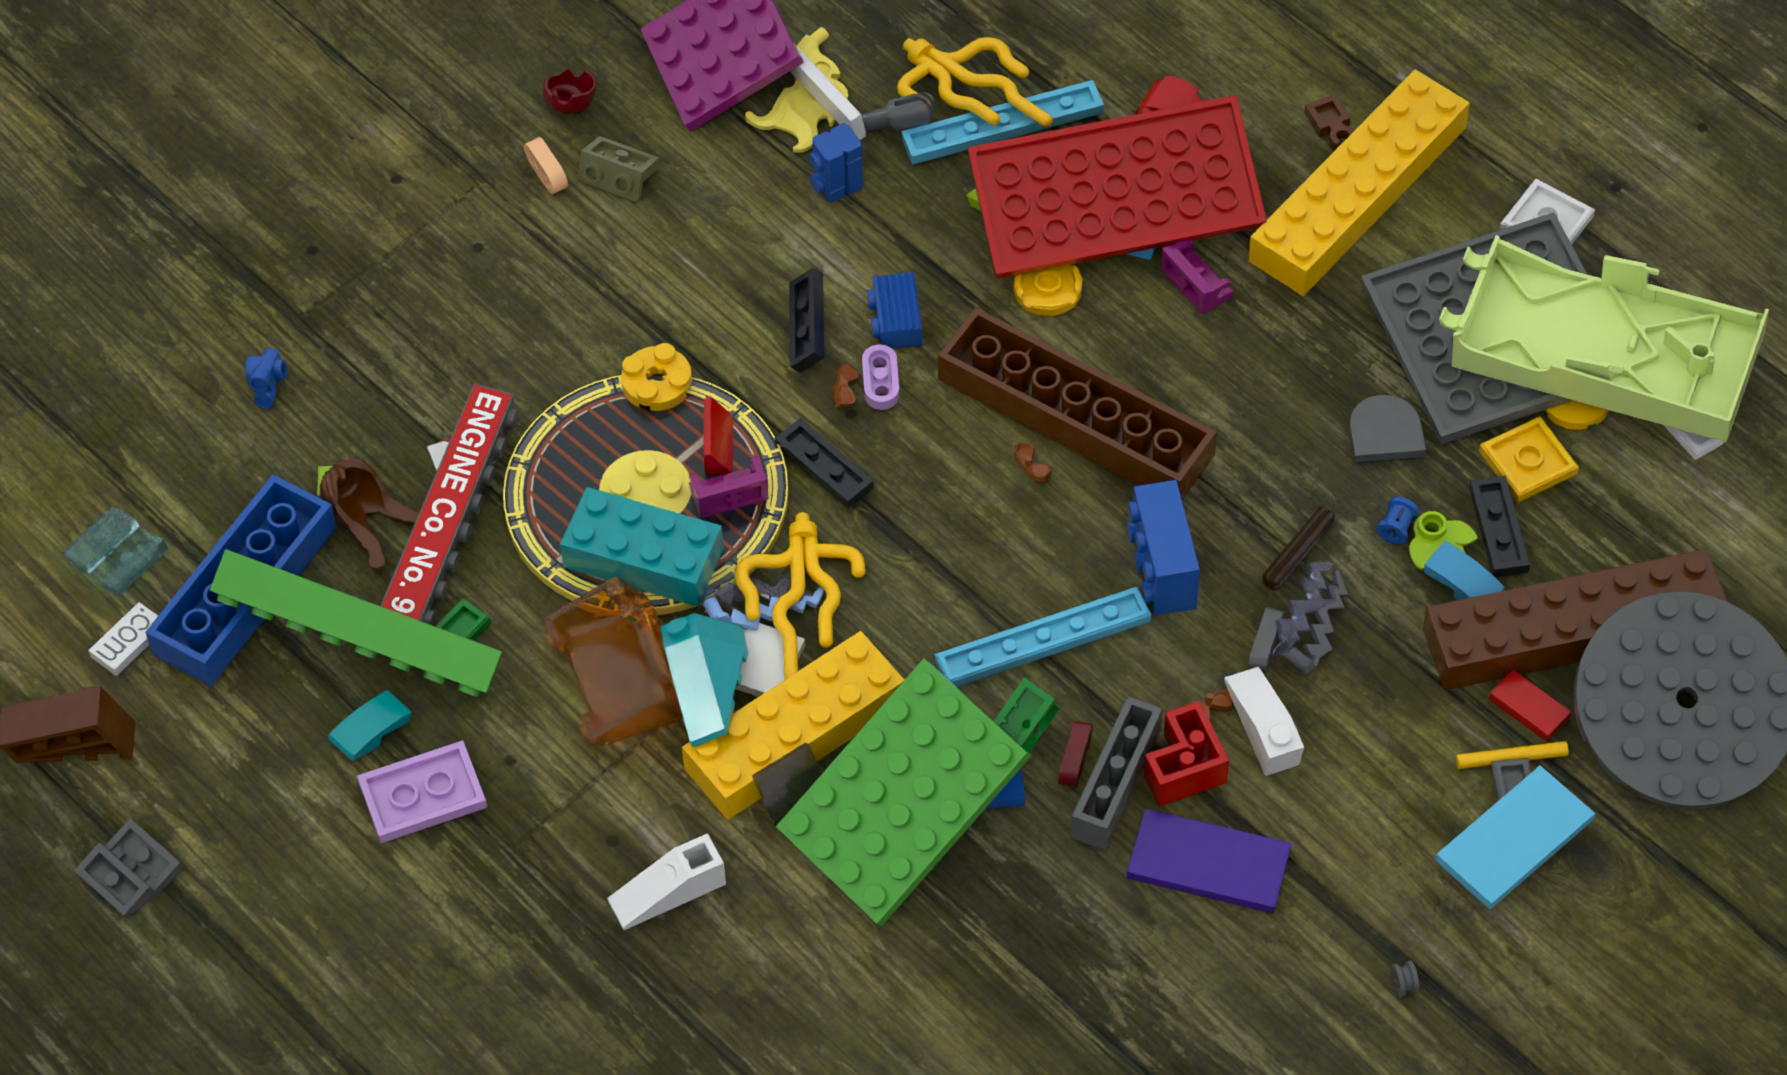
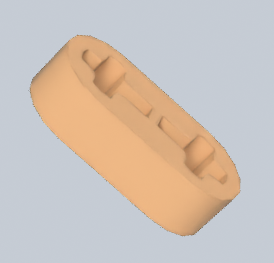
M538 137L525 143L524 151L526 157L549 193L553 195L568 188L566 175L544 140Z

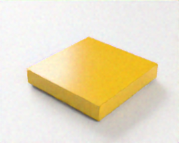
M1541 416L1480 444L1479 452L1498 477L1506 476L1510 494L1517 503L1577 475L1579 470L1578 465Z

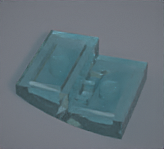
M111 506L62 554L82 573L119 597L168 550V547L162 538L141 528L135 517Z

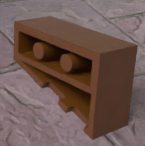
M101 686L86 687L76 692L53 694L48 698L21 701L15 705L2 707L0 748L15 763L63 762V755H85L86 761H97L98 754L120 753L121 760L133 759L136 721Z

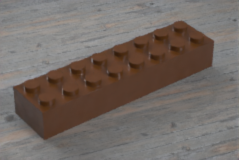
M975 307L938 354V380L1140 486L1177 480L1181 500H1183L1215 456L1217 431Z
M1703 549L1428 606L1426 608L1423 632L1445 691L1502 679L1512 670L1521 675L1578 663L1598 628L1619 609L1643 597L1666 592H1692L1713 596L1727 601L1708 551Z

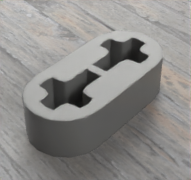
M1266 607L1253 643L1248 668L1259 667L1262 672H1267L1282 629L1285 611Z

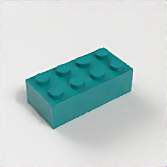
M586 487L560 543L563 568L696 607L699 606L724 550L721 525Z

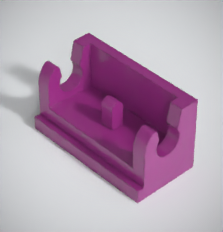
M1192 240L1179 241L1171 246L1162 248L1161 270L1202 315L1233 297V290L1228 287L1231 285V282L1227 278L1220 280L1196 254V250L1191 246L1194 243Z
M757 456L750 458L752 463L750 468L699 482L696 473L689 475V489L700 519L769 499L768 480Z

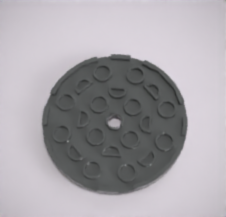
M1666 592L1643 597L1629 603L1610 616L1598 628L1581 656L1574 681L1573 697L1575 715L1584 742L1587 741L1590 749L1598 759L1597 763L1615 782L1618 784L1622 783L1632 791L1640 794L1639 797L1644 800L1677 809H1706L1728 804L1761 785L1778 767L1787 752V658L1776 640L1764 626L1751 615L1727 601L1692 592ZM1686 690L1696 700L1695 706L1692 708L1680 706L1676 699L1677 693Z

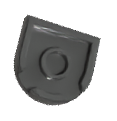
M1376 395L1363 400L1354 408L1350 418L1349 434L1355 463L1425 457L1426 447L1421 420L1417 411L1410 403L1392 395Z

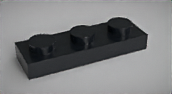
M815 268L808 270L789 282L790 367L800 373L824 358L823 273Z
M799 418L775 437V443L780 446L781 451L848 509L874 489V480L803 419Z
M1506 476L1470 480L1469 490L1492 575L1500 577L1528 573L1530 563Z

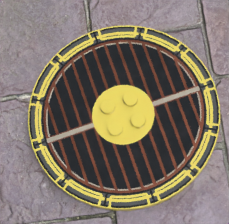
M654 374L648 380L654 379L659 383L662 382L663 375ZM621 375L583 386L559 399L536 418L525 431L513 451L505 474L503 489L504 512L512 542L521 559L544 584L563 597L587 608L624 616H654L680 612L696 607L563 568L560 543L586 487L700 519L689 489V475L696 473L699 482L721 476L707 475L704 468V399H706V396H711L733 417V472L750 468L752 464L750 458L757 456L768 480L769 496L768 500L700 519L722 526L724 550L699 606L704 604L708 598H718L737 586L734 577L735 568L743 558L749 555L770 553L784 524L788 506L787 469L780 446L775 443V436L768 425L748 404L734 394L719 386L693 377L691 387L687 390V396L683 402L664 411H651L650 406H643L639 404V407L633 405L623 392Z

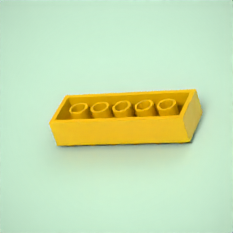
M859 631L733 713L728 734L692 747L690 742L682 746L684 770L723 816L729 820L854 738L905 679L864 633Z

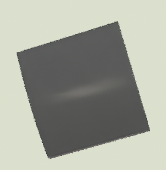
M130 818L106 846L99 842L74 871L127 918L162 891L185 866Z

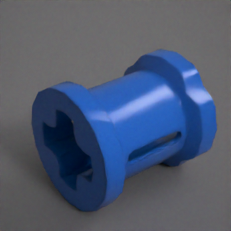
M1393 497L1388 503L1389 511L1385 519L1378 523L1376 532L1388 543L1404 544L1408 538V527L1411 521L1417 519L1419 509L1409 499Z

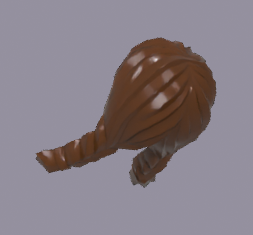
M357 458L339 460L336 464H333L332 468L325 472L321 480V499L332 504L335 520L348 529L356 538L358 544L362 546L363 550L369 554V567L378 569L384 566L385 558L382 554L380 543L365 523L366 514L382 513L392 521L401 522L405 525H414L419 512H415L411 508L404 507L400 502L394 501L386 492L375 470L367 462Z

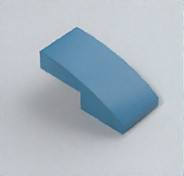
M1446 541L1441 544L1424 564V573L1453 589L1454 599L1456 600L1505 591V587L1489 571Z

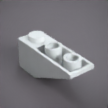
M707 833L673 848L609 896L607 900L624 931L726 885L724 862Z

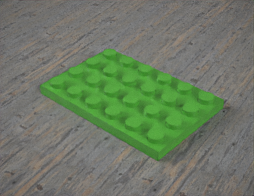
M923 658L776 827L875 923L883 926L1030 759L1031 755L938 669Z

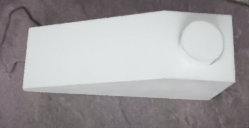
M1256 667L1225 677L1224 682L1264 775H1271L1300 765L1304 745L1289 712L1261 669Z

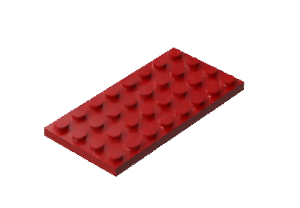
M1236 95L968 147L969 161L996 279L1172 245L1179 241L1198 240L1259 228L1263 223L1267 222Z

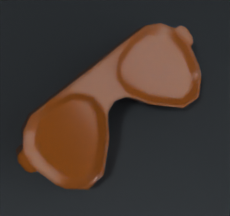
M847 363L838 369L837 382L832 386V390L835 392V408L837 409L849 407L856 401V397L848 383L855 381L859 374Z
M1019 441L1016 442L1014 457L1018 464L1033 481L1046 482L1051 476V466L1048 464L1032 463L1034 456L1033 445L1030 443L1021 444Z
M1227 688L1214 694L1208 693L1205 700L1201 702L1209 721L1211 719L1210 710L1228 712L1232 709L1233 704Z

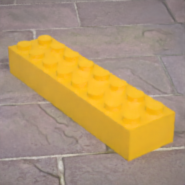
M1415 69L1267 219V222L1263 223L1250 237L1248 262L1304 297L1466 129L1470 102Z

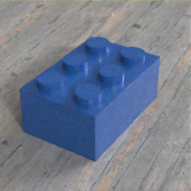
M1177 480L1135 486L1133 501L1128 502L1130 521L1127 522V533L1129 542H1136L1138 551H1134V560L1137 572H1143L1145 581H1142V594L1145 603L1151 602L1154 616L1197 609L1200 569Z

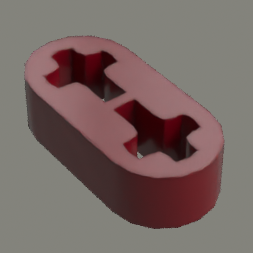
M1074 720L1062 759L1058 784L1078 787L1091 743L1093 724Z

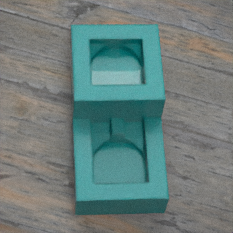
M386 690L344 719L329 733L328 739L349 759L354 761L380 747L382 736L409 723L412 712Z

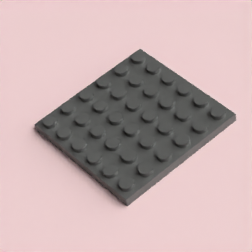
M1554 212L1361 276V285L1441 444L1572 401L1571 399L1452 367L1453 334L1456 331L1444 327L1439 321L1444 307H1447V310L1454 315L1464 313L1480 271L1468 267L1463 262L1467 247H1470L1475 254H1488L1496 235L1500 236L1501 240L1562 268L1587 274Z

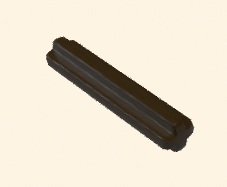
M1325 506L1318 507L1264 572L1262 582L1265 586L1272 590L1280 588L1333 524L1335 514L1332 510Z

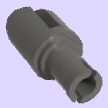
M922 92L892 98L884 108L860 112L865 131L868 133L891 127L896 132L926 125L929 123L934 112L935 100L932 95Z

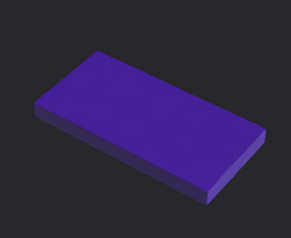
M1145 808L1128 867L1127 879L1274 913L1292 843Z

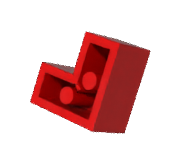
M1200 701L1165 712L1164 737L1169 746L1145 754L1144 778L1158 807L1226 784L1229 768V759Z

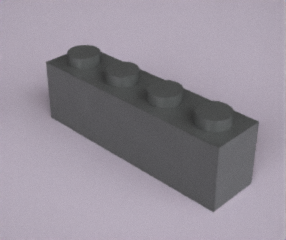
M1129 696L1127 697L1072 815V839L1105 851L1107 850L1145 767V754L1151 753L1161 732L1162 708Z

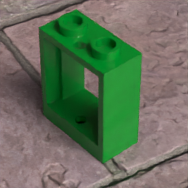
M1024 677L994 722L1030 753L1063 704ZM1038 727V728H1039L1038 732L1035 733V734H1033V732L1035 731V729Z

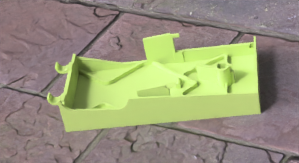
M1497 235L1488 254L1478 255L1472 252L1470 247H1467L1463 262L1468 267L1480 271L1467 306L1461 315H1454L1447 310V307H1444L1439 318L1440 323L1444 327L1456 331L1453 334L1452 367L1727 442L1766 331L1769 309H1765L1764 314L1648 284L1649 273L1658 276L1660 270L1647 267L1646 263L1605 255L1602 278L1562 268L1501 240L1500 236Z

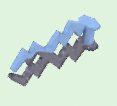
M805 568V580L815 583L807 574ZM783 571L776 586H770L753 576L750 577V580L758 590V595L770 600L769 607L760 603V616L756 621L748 620L745 614L736 609H733L731 617L728 613L723 612L719 605L720 602L731 607L734 599L745 605V597L739 588L726 580L717 590H706L700 602L710 618L736 624L745 629L758 630L760 617L773 621V606L791 588V576ZM820 586L813 595L805 589L800 600L790 608L802 614L806 604L817 609L825 593L824 589Z

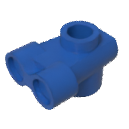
M273 348L264 350L262 356H248L246 361V378L249 386L256 391L254 402L258 407L268 409L272 407L276 397L278 381L285 380L287 375L286 361L281 359L279 351Z

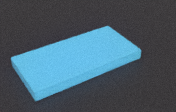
M1539 766L1438 852L1435 861L1491 910L1594 820L1595 813L1542 766Z

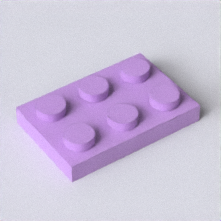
M463 740L357 775L359 786L380 843L487 808L485 796Z

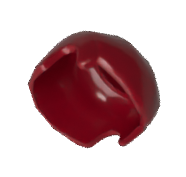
M567 68L559 75H551L545 79L543 85L544 100L555 111L569 115L579 114L587 109L593 101L596 79L588 71H584L582 75L577 76Z

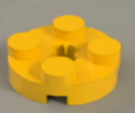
M661 343L657 346L643 348L626 357L622 363V389L626 398L635 406L639 407V404L650 406L651 411L671 409L683 402L687 396V390L691 387L692 375L689 362L681 353L675 351L673 345L669 343ZM654 374L663 375L662 382L659 383L654 379L648 380V378Z

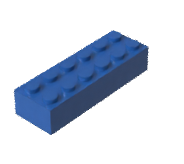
M272 474L146 630L145 633L152 655L212 686L264 621V618L251 614L253 606L239 602L238 608L216 601L219 594L210 591L225 549L299 576L337 528L332 504Z

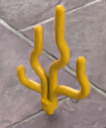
M991 37L978 38L962 49L950 53L937 50L935 46L924 39L914 41L908 38L904 42L903 49L908 52L907 58L916 67L898 81L897 90L901 97L918 94L910 87L930 73L938 79L940 98L947 105L956 109L968 110L990 125H997L1000 122L998 113L972 97L957 95L952 91L951 74L971 87H995L1003 90L1007 101L1013 107L1043 127L1052 125V116L1022 97L1018 92L1016 84L1009 78L999 74H975L960 65L978 53L988 50L998 55L1000 63L1007 70L1019 78H1026L1029 75L1028 67L1012 56L1009 47L1003 41Z
M804 512L798 513L795 516V522L789 526V548L785 552L776 555H749L737 564L734 573L736 585L745 597L746 618L750 621H756L760 616L759 595L757 588L749 578V572L756 568L777 569L790 565L791 588L777 600L772 611L774 626L783 639L785 679L798 672L797 636L795 628L787 619L786 613L804 594L806 585L805 567L811 579L826 592V599L819 608L818 613L819 643L824 648H828L833 644L832 617L840 605L841 593L835 580L821 569L819 558L848 560L851 563V572L855 578H862L866 572L864 557L854 547L843 544H819L817 525L810 521L809 514Z

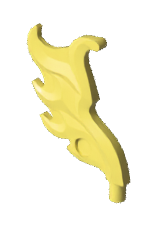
M820 27L810 36L805 35L797 47L848 100L846 87L837 80L840 78L838 67L819 51V45L829 38L828 32L823 27ZM794 76V85L783 89L772 110L767 115L760 117L748 111L745 114V120L748 124L760 130L776 128L794 135L799 143L793 147V153H802L812 148L813 137L818 135V123L823 119H827L829 126L832 127L835 119Z

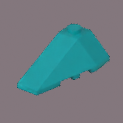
M696 613L683 618H676L670 623L660 626L665 653L692 747L728 734L735 707V701L733 700L735 687L741 684L742 675L740 674L742 662L747 661L749 654L742 626Z

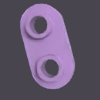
M873 345L867 348L862 355L864 396L867 404L872 408L886 410L893 407L898 402L900 396L897 355L889 346ZM882 365L884 367L876 368L875 366Z

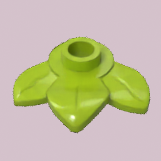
M1428 511L1419 516L1414 523L1413 532L1415 538L1409 545V554L1413 564L1419 570H1424V564L1444 541L1465 553L1463 546L1472 544L1478 537L1475 531L1465 522L1460 520L1447 521L1441 513ZM1427 529H1434L1437 532H1429Z

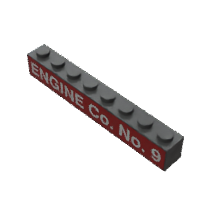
M476 383L473 384L380 606L427 624H434L436 611H433L437 601L443 602L448 587L446 578L449 572L454 573L456 571L460 558V552H458L460 544H466L470 537L472 523L469 522L472 515H478L484 499V495L481 494L484 486H490L495 474L494 461L496 457L502 458L507 444V438L505 437L507 430H513L516 425L519 411L514 409V394Z

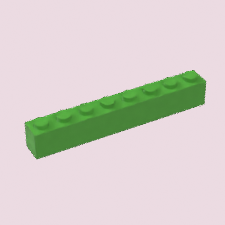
M227 549L224 551L210 591L219 594L216 601L238 608L239 602L253 606L251 614L272 621L274 615L288 619L286 627L305 634L308 627L322 632L321 640L337 646H341L343 640L356 645L354 652L373 659L376 658L377 653L391 658L389 662L391 666L408 672L411 666H415L425 670L424 678L443 685L446 678L460 683L459 691L475 697H479L480 691L490 692L504 652Z

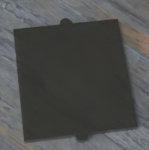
M806 742L752 775L762 797L760 804L767 808L775 827L822 775L823 767L817 764L813 752Z

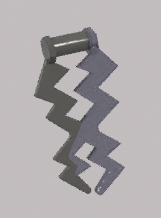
M1310 562L1306 564L1311 578H1302L1301 583L1308 600H1289L1287 604L1292 619H1278L1275 621L1280 643L1275 647L1272 656L1287 659L1298 667L1297 674L1306 675L1318 665L1319 658L1333 649L1325 636L1334 632L1327 611L1345 608L1340 597L1348 595L1339 570L1332 572L1334 585L1328 583L1325 585L1320 571L1334 567L1333 562ZM1325 589L1329 599H1322L1319 590ZM1304 613H1314L1319 624H1311L1309 626ZM1311 631L1315 644L1303 645L1306 652L1305 655L1293 645L1295 642L1301 641L1297 632Z

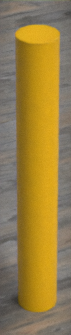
M1566 741L1457 754L1456 765L1457 769L1489 766L1493 761L1529 758L1530 761L1568 756V744Z

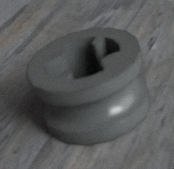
M1411 960L1405 961L1404 966H1399L1397 963L1391 965V977L1397 996L1399 998L1405 997L1406 992L1409 991L1413 995L1420 992V984L1413 962Z

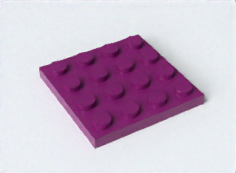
M686 0L640 29L682 121L690 132L804 63L774 0Z

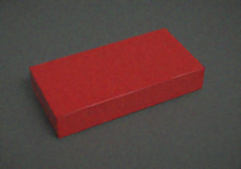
M1512 670L1490 692L1489 700L1546 742L1571 716L1570 710L1515 670Z

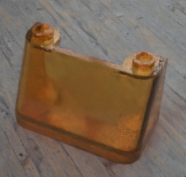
M614 576L544 618L548 628L546 638L555 651L560 650L569 656L589 711L582 716L583 723L580 725L581 731L589 743L604 746L684 719L664 649L661 623L652 603L642 591L620 577Z

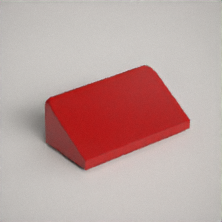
M706 396V399H704L703 438L705 473L707 475H725L733 472V417L711 396Z

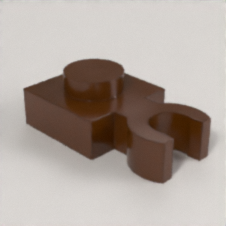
M1336 94L1305 104V115L1319 137L1327 134L1330 136L1329 146L1333 151L1340 146L1339 139H1347L1354 132L1349 127L1351 118Z

